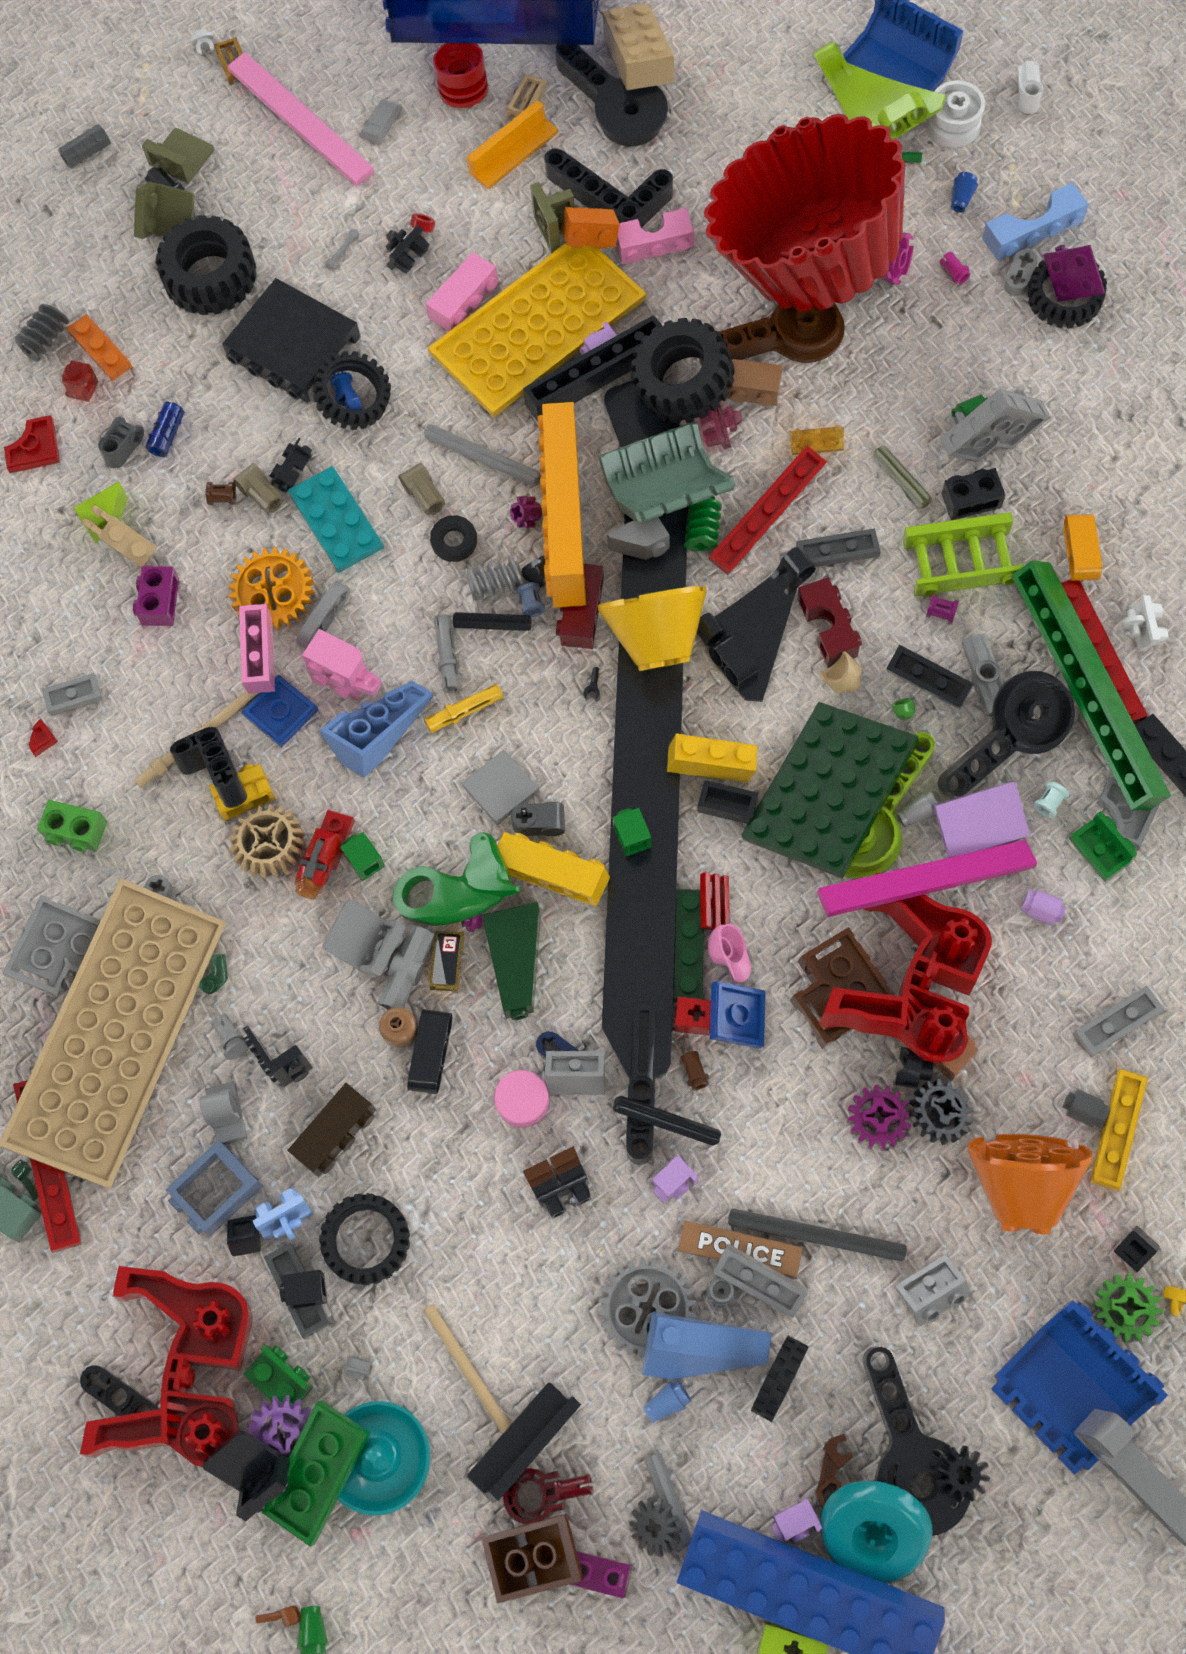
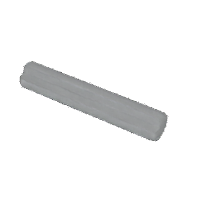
M661 1453L647 1456L645 1463L658 1500L659 1498L663 1499L662 1508L666 1509L671 1504L673 1506V1509L670 1511L671 1516L678 1515L680 1518L674 1522L675 1527L682 1528L681 1533H674V1537L679 1539L680 1542L678 1545H674L676 1548L685 1547L690 1544L692 1537Z

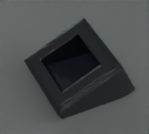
M256 1215L227 1220V1245L232 1256L261 1251L259 1230L256 1229L253 1223Z
M1135 1226L1115 1248L1114 1252L1138 1272L1158 1252L1160 1246L1140 1227Z

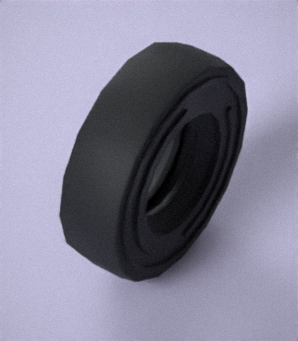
M450 515L441 518L434 524L430 533V543L434 553L441 559L448 562H459L467 559L474 552L477 546V532L474 525L467 518ZM450 531H459L463 534L464 539L460 545L451 547L444 543L445 535Z

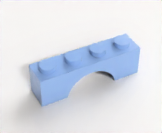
M1072 182L1051 192L1047 213L1032 220H1023L1006 213L986 222L982 239L997 260L1011 257L1021 249L1035 246L1039 241L1049 236H1056L1070 226L1079 225L1085 218L1089 204Z

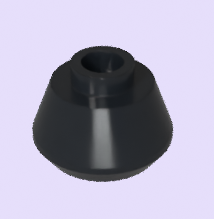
M544 555L524 566L521 571L525 580L529 583H538L540 588L546 586Z

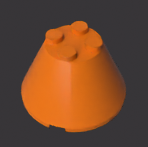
M996 1134V1139L984 1142V1137L981 1136L968 1142V1154L995 1218L1001 1223L1002 1230L1016 1232L1020 1228L1032 1229V1232L1036 1234H1050L1051 1227L1056 1226L1088 1170L1093 1157L1092 1151L1084 1145L1079 1144L1078 1149L1068 1146V1140L1042 1135Z

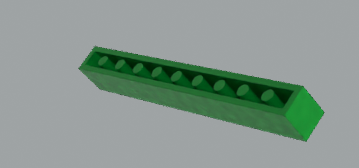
M1031 560L1013 574L1012 577L1131 811L1151 810L1171 797V794L1051 563Z

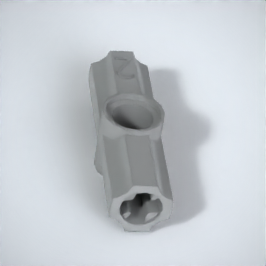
M978 633L964 639L962 646L973 675L972 683H974V687L979 692L987 717H993L994 699L1003 685L1000 677L1001 669L993 658L986 635ZM987 672L992 678L986 679L980 673Z
M419 926L411 927L401 952L396 953L390 964L389 978L378 1000L380 1006L387 1010L394 1007L404 1008L413 986H417L423 975L424 961L435 939L433 933Z

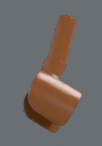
M293 1605L273 1613L256 1615L255 1621L258 1624L277 1621L282 1618L284 1627L287 1628L300 1622L301 1614L298 1607Z

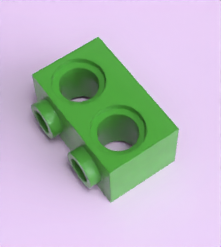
M48 799L37 830L44 837V841L56 846H60L61 843L68 844L72 849L80 852H86L87 849L97 851L108 821L98 811ZM64 821L61 827L54 829L58 822ZM89 827L86 834L80 835L82 829Z

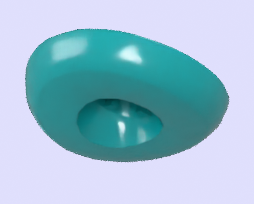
M373 1401L350 1409L343 1415L371 1432L338 1501L348 1509L364 1515L380 1516L393 1513L406 1506L416 1497L425 1483L430 1465V1446L426 1432L411 1412L394 1403Z
M861 1481L847 1484L831 1494L820 1516V1524L823 1528L820 1530L821 1538L831 1561L886 1584L902 1580L913 1573L923 1562L931 1546L932 1522L925 1507L907 1491L888 1483Z

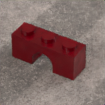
M829 577L799 587L797 600L806 621L824 619L832 625V628L819 633L817 644L827 668L835 664L843 652L848 653L853 659L857 658L862 641L858 631H853L850 625L851 616L848 609L843 608L840 603L841 595L838 587L832 585Z

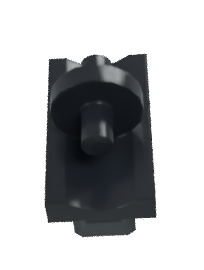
M417 225L405 239L403 238L407 233L403 229L398 233L390 230L386 234V238L389 241L385 246L386 249L391 252L396 248L389 255L390 261L386 264L388 268L393 270L397 267L407 274L415 264V260L407 253L412 250L421 258L428 251L430 244L421 236L423 229Z

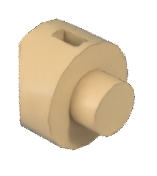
M843 652L835 664L820 672V679L835 693L845 691L851 693L861 684L859 677L862 669L848 653Z

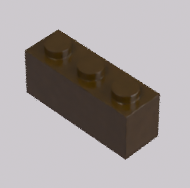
M345 1083L287 1151L319 1178L322 1173L327 1174L336 1163L335 1158L342 1150L345 1152L352 1146L356 1139L354 1136L361 1127L365 1129L369 1126L375 1117L373 1113L376 1109L372 1103L349 1084Z

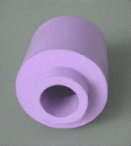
M1029 889L1021 911L1026 912L1028 917L1053 926L1055 921L1061 922L1066 907L1062 906L1063 899L1038 889L1036 892Z

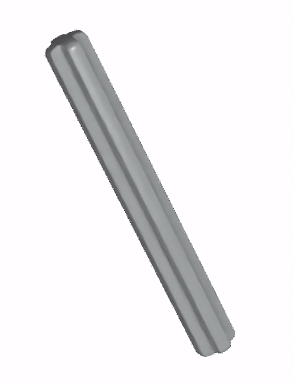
M429 424L424 431L426 439L532 486H536L540 480L539 471L435 425Z

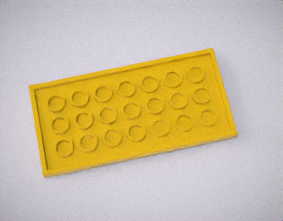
M565 243L429 346L428 352L495 418L524 395L523 388L558 369L580 351V348L584 346V339L591 333L602 330L603 324L606 322L612 327L647 299V293L598 248L594 246L575 248Z

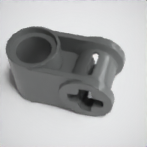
M119 416L113 420L110 428L98 443V448L108 467L119 468L126 463L131 453L143 439L144 428L142 426L129 424L123 417Z
M560 802L519 804L512 811L513 830L525 836H559L565 833L564 804ZM522 817H527V823L521 822Z

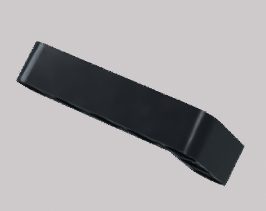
M559 148L550 149L544 157L546 176L551 182L564 191L571 189L574 198L587 208L614 209L619 223L638 219L642 228L673 197V176L666 169H659L653 172L634 192L626 196Z

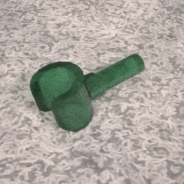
M19 1160L12 1167L11 1173L22 1182L33 1200L38 1199L37 1190L27 1177L32 1168L25 1161Z

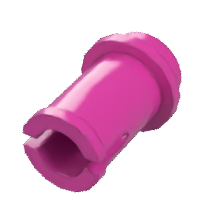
M948 252L943 256L947 261L943 258L940 259V264L952 276L954 283L963 284L969 279V267L963 265L953 252Z

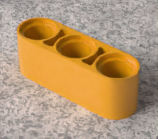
M1094 514L1065 515L1064 538L1071 580H1100L1102 560Z

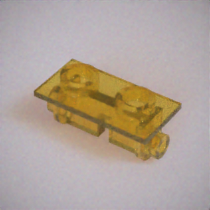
M835 425L829 428L806 430L796 428L795 431H789L792 455L800 454L807 445L816 453L844 450V428Z

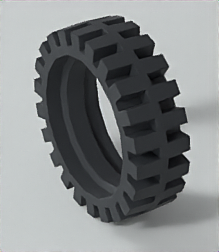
M1042 260L1038 267L1034 269L1029 283V306H1033L1032 311L1034 314L1039 313L1038 318L1041 321L1048 318V325L1052 326L1054 322H1057V328H1063L1065 323L1067 324V329L1073 328L1075 323L1077 327L1083 326L1084 322L1089 323L1093 317H1096L1101 309L1107 290V280L1104 278L1105 273L1103 270L1099 271L1105 290L1104 294L1091 296L1087 303L1077 307H1064L1052 302L1043 291L1042 285L1050 275L1045 261Z
M342 351L340 356L338 353H335L331 359L328 357L319 367L313 385L314 403L317 402L316 407L318 411L323 410L322 416L325 419L330 417V423L333 425L339 422L341 423L340 428L346 429L347 425H350L351 430H356L358 426L364 429L367 428L368 424L370 426L375 424L385 412L391 395V383H388L389 377L388 374H384L385 369L382 365L377 367L378 361L374 358L371 361L367 360L369 355L363 353L362 357H358V352L352 351L351 355L348 354V351ZM340 371L360 373L368 378L375 387V402L365 410L354 411L343 408L334 402L328 393L327 383L330 377Z
M371 1193L354 1194L353 1197L348 1196L344 1198L340 1204L336 1203L333 1206L334 1209L325 1216L326 1221L322 1223L320 1229L322 1232L319 1235L321 1254L328 1267L337 1276L353 1284H377L393 1276L392 1274L398 1271L401 1263L405 1261L407 1250L410 1247V1232L401 1211L389 1200ZM371 1210L381 1213L389 1220L393 1228L394 1242L390 1253L383 1262L372 1268L359 1269L349 1266L342 1260L337 1250L336 1237L340 1225L348 1216L357 1211Z

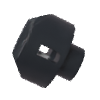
M901 1047L899 1059L903 1064V1068L896 1075L895 1085L918 1089L919 1080L931 1082L934 1062L924 1061L910 1048Z

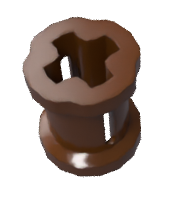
M229 482L228 484L206 483V501L208 505H214V503L236 504L237 495L234 482Z

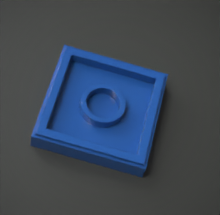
M278 675L275 678V691L260 693L241 713L282 748L319 709L283 677Z
M721 981L712 982L710 1040L758 1049L764 1047L765 990Z

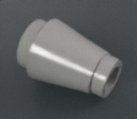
M930 791L925 794L922 792L896 813L902 825L906 827L907 825L936 817L933 805L938 803Z

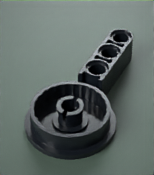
M562 39L556 44V66L558 70L595 103L597 122L611 141L623 146H640L650 142L658 135L667 119L668 103L665 94L657 85L626 90L622 78H615L610 75L574 41Z
M1026 671L1008 679L1001 686L994 699L992 730L940 775L937 782L940 792L947 796H963L1015 751L1026 754H1040L1057 747L1071 730L1075 717L1074 701L1065 685L1053 675L1041 671ZM1038 706L1041 710V715L1038 719H1032L1034 708ZM994 741H997L1000 746V750L996 755L992 752ZM973 759H976L979 763V768L975 773L971 770ZM955 776L958 780V787L953 791L950 788V780Z

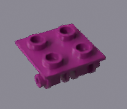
M1060 245L1055 248L1056 252L1043 254L1058 302L1105 293L1091 245L1071 249L1066 248L1065 245Z

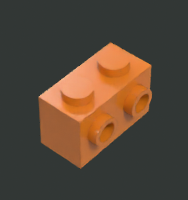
M565 207L561 231L567 245L575 248L594 246L599 249H605L607 247H616L620 224L614 209Z

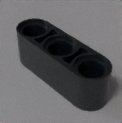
M428 1009L422 1010L408 1075V1090L438 1094L452 1027V1013Z

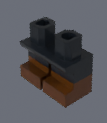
M574 1146L550 1157L551 1164L561 1184H558L547 1159L523 1171L540 1206L545 1207L552 1219L566 1212L561 1197L569 1193L572 1194L577 1206L591 1200L587 1185L589 1181Z

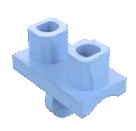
M289 1188L280 1195L283 1204L273 1209L269 1202H264L255 1207L256 1219L253 1220V1223L265 1240L273 1236L278 1239L286 1234L292 1241L297 1238L294 1229L303 1225L302 1220L313 1215L310 1206L302 1195H298L294 1188Z

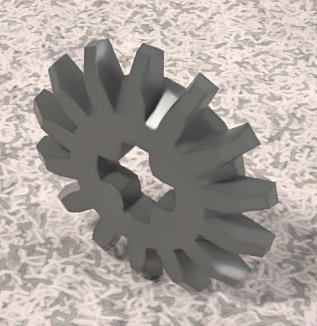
M652 1497L648 1498L647 1507L643 1501H640L638 1506L641 1513L635 1509L632 1510V1515L638 1522H629V1526L639 1530L631 1535L632 1539L641 1536L642 1540L638 1548L643 1549L648 1544L647 1553L650 1556L653 1555L654 1548L659 1557L664 1556L662 1548L671 1553L674 1550L669 1543L678 1545L680 1542L679 1539L674 1537V1533L682 1532V1528L675 1527L674 1523L680 1519L679 1516H671L670 1511L673 1509L671 1504L666 1509L662 1508L663 1499L659 1498L656 1505H654ZM652 1518H654L656 1524H661L662 1530L657 1532V1536H655L654 1531L648 1530V1525L652 1523Z

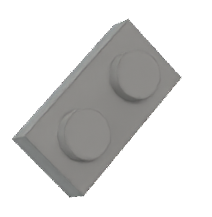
M94 673L42 689L50 716L103 701L98 679Z

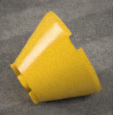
M706 585L702 587L691 586L639 595V599L615 600L598 605V611L633 662L638 666L639 671L690 662L707 588Z

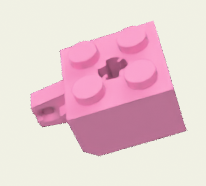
M320 629L302 654L306 668L311 675V680L321 687L327 685L333 688L336 694L345 699L351 697L358 700L362 693L375 696L382 685L381 679L367 670L359 648Z

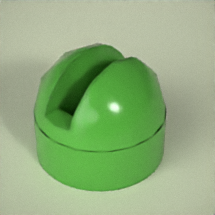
M903 698L892 703L893 711L900 720L910 719L914 716L915 703L913 698Z

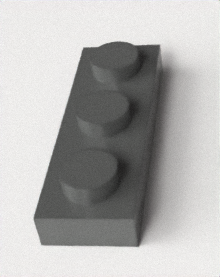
M875 528L796 541V547L801 548L813 562L814 567L880 557V547Z
M291 1242L264 1256L278 1288L280 1284H284L283 1275L306 1272ZM322 1305L290 1309L288 1307L303 1339L331 1325Z

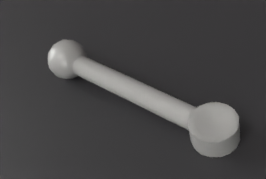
M357 229L349 231L348 239L335 255L325 262L328 269H333L335 261L353 240L359 238Z

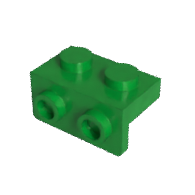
M1101 811L1095 815L1093 820L1072 833L1069 837V840L1104 882L1132 864L1137 856L1133 843L1128 838H1124L1118 832L1117 825L1113 819L1105 816Z

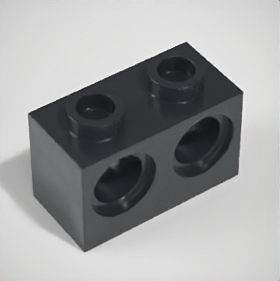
M996 468L989 470L980 469L973 474L965 476H952L944 481L941 493L951 521L1000 509L1006 495ZM981 487L988 488L989 490L985 491ZM955 494H962L964 497H959Z

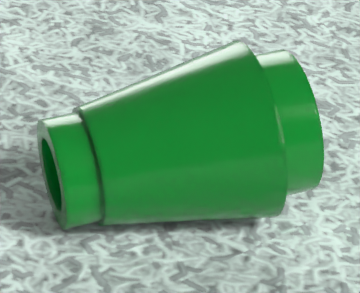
M320 1606L301 1608L297 1649L300 1650V1654H326V1646L329 1643Z

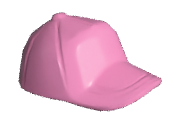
M720 924L711 932L708 938L710 958L715 964L726 965L734 981L738 984L748 979L751 973V963L744 937L734 924Z

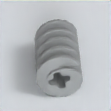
M512 557L508 558L507 566L502 560H498L497 569H495L491 562L488 563L486 572L481 565L477 566V574H474L471 568L467 569V580L473 601L476 593L483 600L485 591H488L490 596L494 597L495 588H498L501 594H505V585H508L511 591H515L516 582L520 586L524 585L519 563H516Z

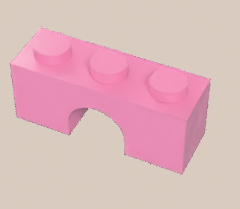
M687 208L662 213V229L654 233L644 231L638 219L619 223L616 246L622 264L635 263L642 259L660 257L664 254L685 251L694 247V230Z

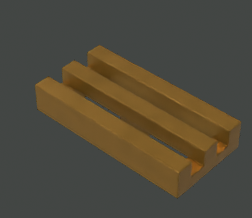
M236 37L214 44L229 85L234 84L233 80L237 78L229 72L221 49H226L230 62L235 60L230 49L231 45H234L238 57L243 53Z

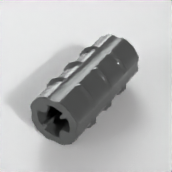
M97 124L91 129H87L83 134L77 135L70 142L67 141L65 145L58 148V151L66 165L72 168L82 163L88 157H92L98 151H102L103 148L111 144V141L101 125Z

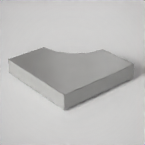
M1109 777L1097 804L1107 810L1116 823L1118 832L1124 838H1128L1135 846V849L1139 850L1159 805L1151 810L1131 811L1117 781Z

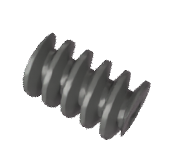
M41 304L38 311L33 313V319H29L27 326L22 327L21 334L15 336V342L18 347L34 361H40L37 352L41 354L46 353L45 348L42 346L43 344L48 347L52 346V342L48 337L58 338L54 329L60 332L64 330L60 322L69 324L68 318L61 311L48 304Z

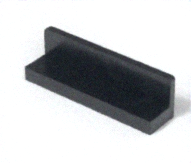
M547 1383L469 1471L467 1479L492 1503L499 1501L581 1404L573 1396L566 1398L552 1383Z

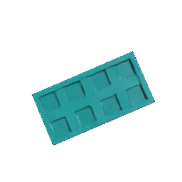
M333 466L288 489L291 499L338 573L384 548L382 541Z

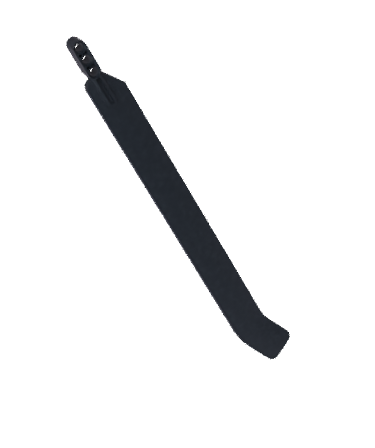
M632 381L614 386L607 390L604 395V404L620 447L680 426L677 423H671L670 419L663 421L657 415H653L643 403ZM689 504L685 508L668 514L663 513V516L658 517L670 535L669 549L664 554L658 557L653 556L647 560L623 554L621 599H639V595L686 587L687 548L684 547V544L686 542L685 534L687 532ZM624 514V525L634 521ZM619 641L602 1030L627 1077H629L628 1098L655 1107V1078L666 1075L671 1065L680 774L667 772L668 747L674 736L681 734L684 663L639 671L638 666H636ZM631 808L634 810L640 808L651 835L652 847L625 857L613 828V817L624 809ZM639 1085H645L650 1089L648 1095L640 1097L634 1093V1089ZM627 1116V1157L634 1164H646L653 1155L654 1125L647 1123L644 1126H638L632 1121L633 1118ZM636 1143H644L648 1147L647 1152L640 1156L635 1155L631 1149Z

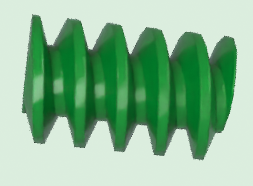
M712 495V498L696 504H689L684 547L691 551L713 550L718 546L716 539L719 537L717 530L720 527L718 520L721 518L719 511L722 508V504L715 500L714 495Z

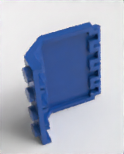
M875 0L874 11L865 30L846 50L843 56L847 63L866 71L934 92L944 81L960 49L963 30L908 0Z
M1072 1300L1044 1324L994 1375L998 1382L991 1390L1006 1405L1014 1398L1019 1401L1012 1409L1015 1415L1029 1429L1039 1422L1042 1426L1035 1432V1435L1052 1453L1062 1446L1065 1450L1058 1456V1459L1075 1475L1082 1467L1086 1471L1090 1470L1098 1461L1073 1433L1094 1409L1116 1413L1131 1426L1152 1406L1159 1405L1168 1394L1163 1390L1164 1384L1154 1374H1147L1139 1366V1359L1128 1349L1123 1350L1115 1342V1335L1103 1325L1099 1327L1091 1319L1093 1314L1081 1302L1076 1304Z

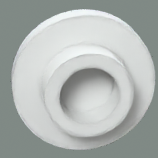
M200 29L193 33L194 36L190 38L191 44L196 45L199 56H203L201 50L203 45H208L212 53L215 51L214 44L211 41L214 38L212 32H207V29Z

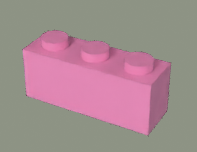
M472 252L426 303L428 318L447 331L452 330L464 321L473 309H477L480 306L483 298L496 288L498 284L496 266Z
M266 604L239 606L242 684L248 694L274 692L272 614Z

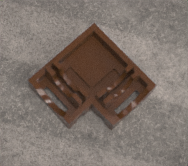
M849 927L808 951L797 961L812 984L804 991L801 990L794 994L790 1002L807 1019L822 1049L853 1030L848 1027H830L824 1030L822 1026H819L818 1020L810 1010L812 1007L821 1020L833 987L895 995L888 988L887 982L877 967L873 966L870 957L860 942H857ZM838 942L841 943L842 946L819 960L816 958V955Z

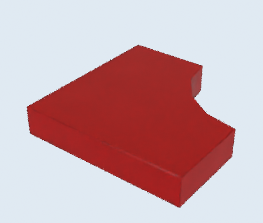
M51 415L26 420L22 436L13 444L4 447L6 466L9 473L60 463L54 419Z

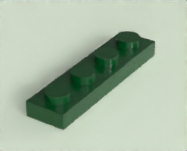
M676 889L674 1002L678 1001V997L703 999L704 929L701 928L700 890Z

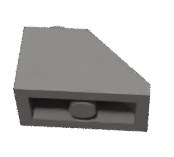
M659 518L647 522H636L634 520L607 533L608 548L613 552L647 560L653 556H661L669 549L670 535Z

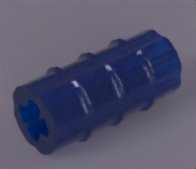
M168 401L163 403L145 445L149 453L158 457L167 456L185 414L180 405Z

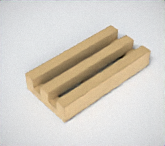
M525 74L506 109L507 116L515 115L516 117L526 109L527 105L529 107L536 100L540 101L548 86L547 80ZM529 82H532L529 90L526 92L524 96V99L519 109H517L516 107L523 93L525 92Z

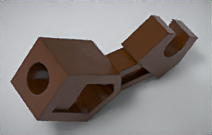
M845 1434L830 1438L822 1448L825 1453L818 1486L814 1491L821 1510L825 1505L824 1493L822 1491L829 1487L830 1484L835 1485V1491L842 1487L841 1482L835 1480L836 1471L853 1457L851 1452L842 1455L837 1451L838 1443L847 1441Z

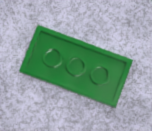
M317 1401L289 1456L287 1488L280 1496L274 1497L267 1503L261 1513L308 1546L315 1545L371 1432L324 1401Z

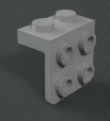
M346 900L322 946L324 950L365 975L380 977L388 969L390 957L394 949L401 944L406 926L398 921L385 920L354 900Z

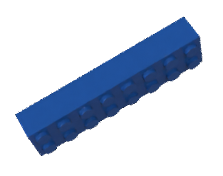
M703 1510L700 1512L676 1582L849 1654H934L945 1624V1607Z

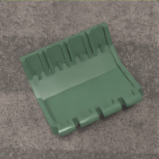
M694 421L598 456L604 480L619 510L636 522H647L663 516V513L668 514L687 507V504H696L712 498V495L717 496L734 490V487H736L733 476L712 465L703 448L698 424Z

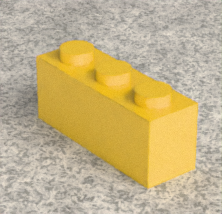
M676 734L668 747L667 772L748 783L757 770L758 745Z

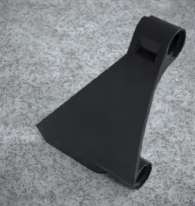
M795 547L788 551L773 574L737 602L716 616L709 612L700 617L696 634L708 647L712 661L745 701H763L796 590L816 570L813 562L800 547Z

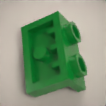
M264 1344L261 1348L263 1352L243 1375L271 1401L273 1396H277L279 1402H283L285 1396L289 1395L290 1403L294 1404L297 1399H300L302 1402L314 1388L308 1382L311 1376L299 1365L295 1368L290 1366L286 1362L289 1356L277 1345L271 1348Z

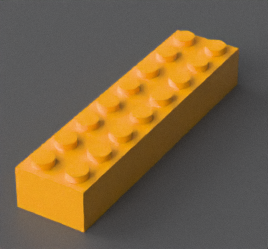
M574 402L542 404L543 415H538L539 431H543L540 432L539 450L544 453H541L539 458L540 472L542 473V478H540L542 515H545L543 516L542 527L547 597L553 598L554 608L586 605Z

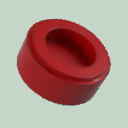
M415 213L411 216V227L415 228L418 225L423 229V232L434 231L436 222L432 217L420 213Z

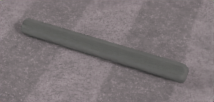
M734 1208L729 1213L728 1224L731 1226L896 1261H904L906 1257L907 1247L905 1244Z

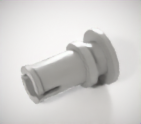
M227 1014L219 1015L222 1020L221 1023L215 1017L211 1022V1026L222 1040L221 1046L225 1050V1058L233 1060L245 1054L249 1048L245 1044L242 1034L233 1027Z

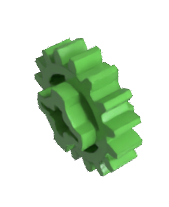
M1129 1273L1125 1275L1124 1281H1122L1119 1274L1113 1276L1114 1284L1109 1280H1105L1102 1283L1105 1291L1098 1289L1095 1292L1097 1297L1101 1299L1092 1303L1093 1307L1100 1310V1313L1096 1314L1094 1319H1102L1104 1321L1103 1326L1111 1329L1116 1338L1119 1334L1122 1335L1123 1343L1129 1342L1131 1336L1135 1342L1141 1341V1332L1147 1337L1151 1336L1153 1332L1149 1326H1159L1160 1322L1154 1317L1163 1313L1162 1309L1155 1308V1303L1159 1302L1161 1298L1152 1297L1150 1294L1155 1287L1152 1285L1145 1288L1143 1286L1144 1278L1141 1277L1134 1282L1132 1274ZM1121 1288L1119 1298L1110 1300L1109 1297L1112 1292ZM1137 1292L1143 1297L1145 1303L1137 1296ZM1127 1302L1128 1307L1136 1311L1127 1315V1310L1119 1306ZM1109 1313L1118 1320V1325L1112 1320ZM1138 1317H1146L1142 1325L1134 1329L1136 1319Z

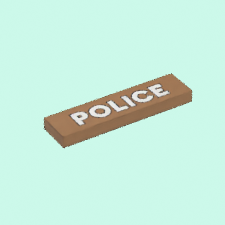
M684 1221L678 1252L718 1261L727 1244H730L781 1274L797 1278L803 1247Z

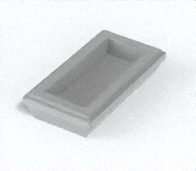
M381 99L361 130L359 137L380 145L402 111V107Z

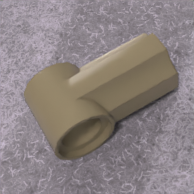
M255 463L249 465L233 478V482L246 497L250 496L267 514L277 511L284 501L283 496L268 482L265 474Z
M422 463L398 475L405 491L409 496L413 495L426 515H435L446 505L445 500L434 486L428 470Z

